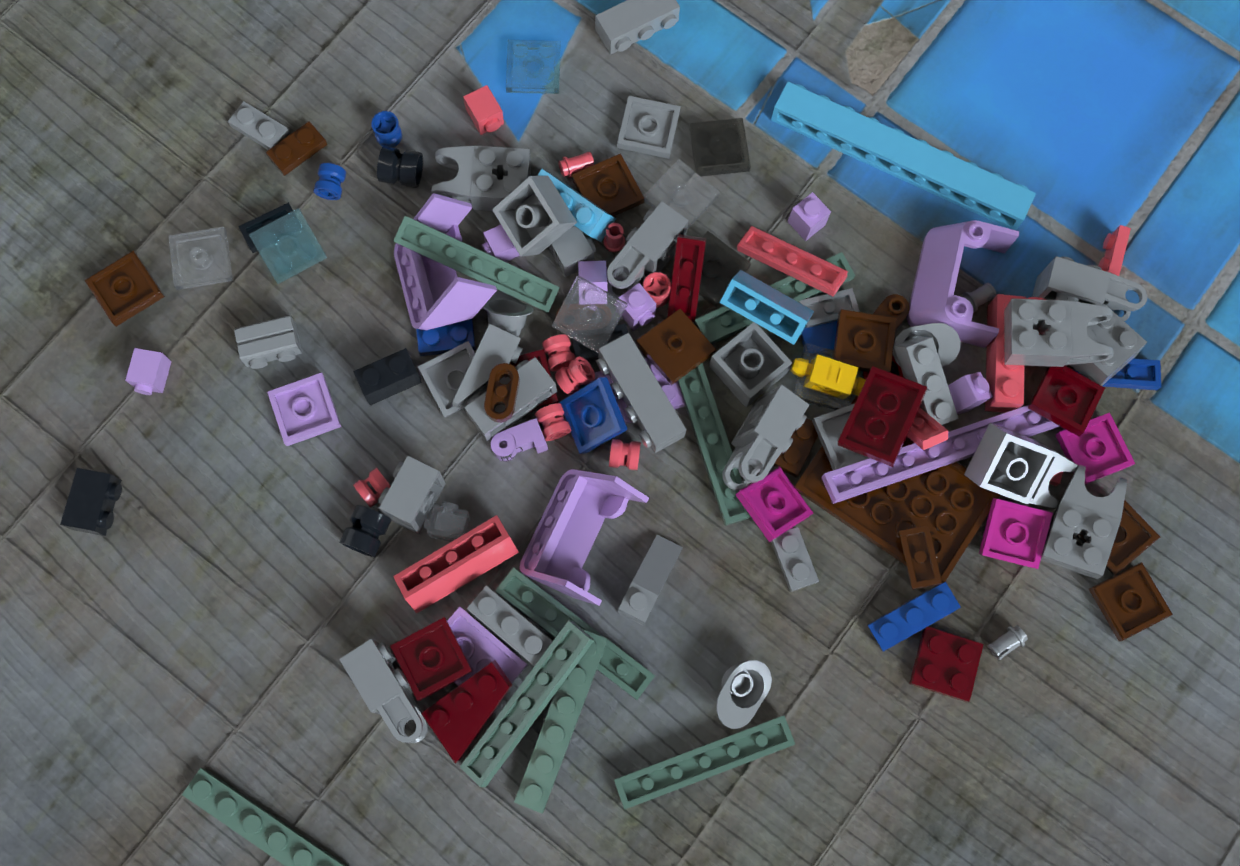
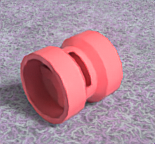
M661 272L649 274L643 282V288L656 302V308L662 307L668 302L670 297V279Z
M567 334L552 336L543 341L544 352L549 356L548 365L550 371L556 372L562 367L570 366V362L575 359V354L570 351L571 342Z
M579 356L570 362L569 367H562L555 374V379L559 387L566 394L572 395L580 390L581 385H587L595 379V372L590 363Z
M560 403L548 405L535 413L538 423L542 424L544 428L542 433L545 441L562 438L572 431L569 422L563 418L564 410Z
M612 439L609 467L627 466L630 470H638L641 442L631 441L630 443H623L621 439Z
M377 467L369 473L368 478L353 484L370 508L378 503V498H380L384 489L391 487ZM368 483H370L373 486L377 494H374L371 488L367 485Z

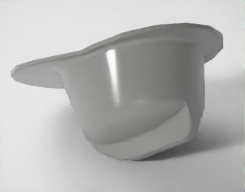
M498 290L482 307L487 312L489 324L519 337L521 329L525 326L527 315L532 314L534 311L531 306Z
M931 323L903 330L896 337L893 345V356L895 362L900 366L894 349L895 345L919 336L933 337L943 367L956 359L960 351L961 341L958 333L951 326L944 323Z
M747 660L731 666L725 671L721 682L722 689L716 701V712L724 726L731 729L742 728L756 714L767 696L772 683L770 670L764 663L758 660Z

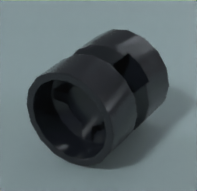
M383 146L378 157V181L395 184L397 181H400L402 186L418 188L423 172V154L406 150L401 154L398 148Z
M356 505L350 518L352 526L345 529L339 543L356 552L375 558L381 545L379 536L386 534L391 519L373 509Z

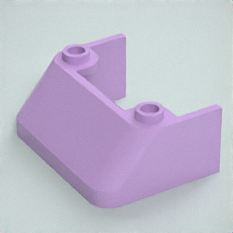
M433 193L414 217V220L462 242L458 225L472 209L471 203ZM397 243L395 244L394 257L411 324L416 329L430 330L472 319L497 291L494 285L457 277L456 270Z
M977 220L932 228L923 241L909 303L908 324L913 327L931 323H944L951 326L958 333L961 342L985 348L998 335L999 328L972 322V304L966 298L954 295L964 246L974 249L985 248L1005 254L1018 238L1019 231Z
M574 469L568 470L559 480L520 562L521 573L572 598L600 606L602 600L587 592L590 588V574L582 569L605 518L615 519L622 515L626 510L629 500L647 503L649 497L617 476Z

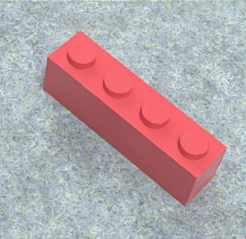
M997 294L988 305L987 325L999 328V333L987 345L986 380L989 383V389L993 398L985 402V411L1006 413L1024 405V365H1004V310L1011 299H1026L1024 296Z
M496 515L393 577L404 599L416 613H419L516 555L519 551Z

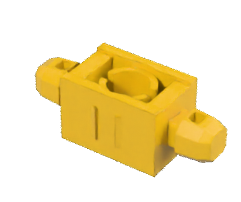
M819 354L810 363L807 359H794L790 369L793 374L803 378L806 376L803 387L842 400L850 396L851 392L853 395L859 396L866 379L861 377L856 379L858 367Z

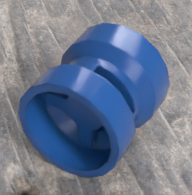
M382 111L374 115L371 126L378 144L382 147L391 148L397 146L402 140V132L396 115L390 111Z
M322 163L317 173L319 181H316L313 191L321 198L339 200L342 194L341 183L345 180L346 170L335 164Z

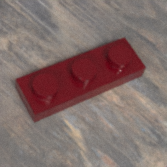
M678 234L667 318L681 309L691 321L695 322L706 238Z

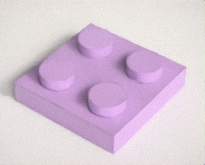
M323 373L267 392L286 446L342 427Z

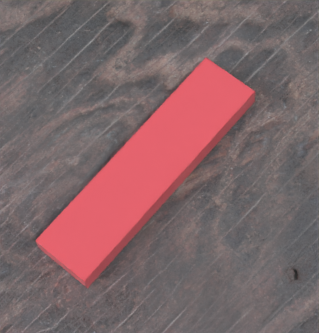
M753 226L749 228L737 245V251L834 297L848 275V271Z

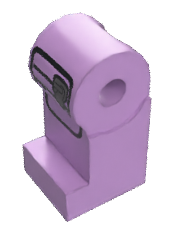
M537 418L499 432L491 440V449L500 461H510L517 453L533 447L536 448L538 454L548 450Z

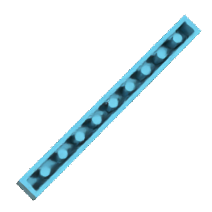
M787 82L773 110L771 121L1012 230H1017L1022 224L1036 195L1035 192L1030 191L1024 185L1012 183L997 173H990L979 168L973 162H966L948 151H941L932 147L924 140L912 138L904 134L900 129L890 128L881 124L873 117L861 115L851 107L841 106L824 95H817L808 91L799 84Z

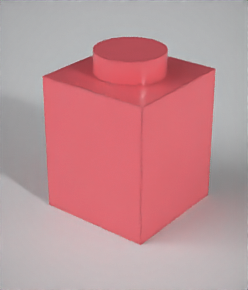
M488 85L463 96L466 111L480 135L486 132H494L504 124L503 111Z

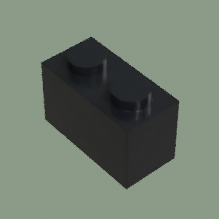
M406 348L353 371L362 393L370 406L422 383Z
M77 468L60 525L75 531L106 536L107 530L111 528L114 521L113 509L115 502L119 500L122 493V480L112 474Z

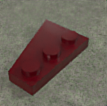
M496 660L421 713L455 764L460 761L466 749L479 734L485 722L512 687V683Z

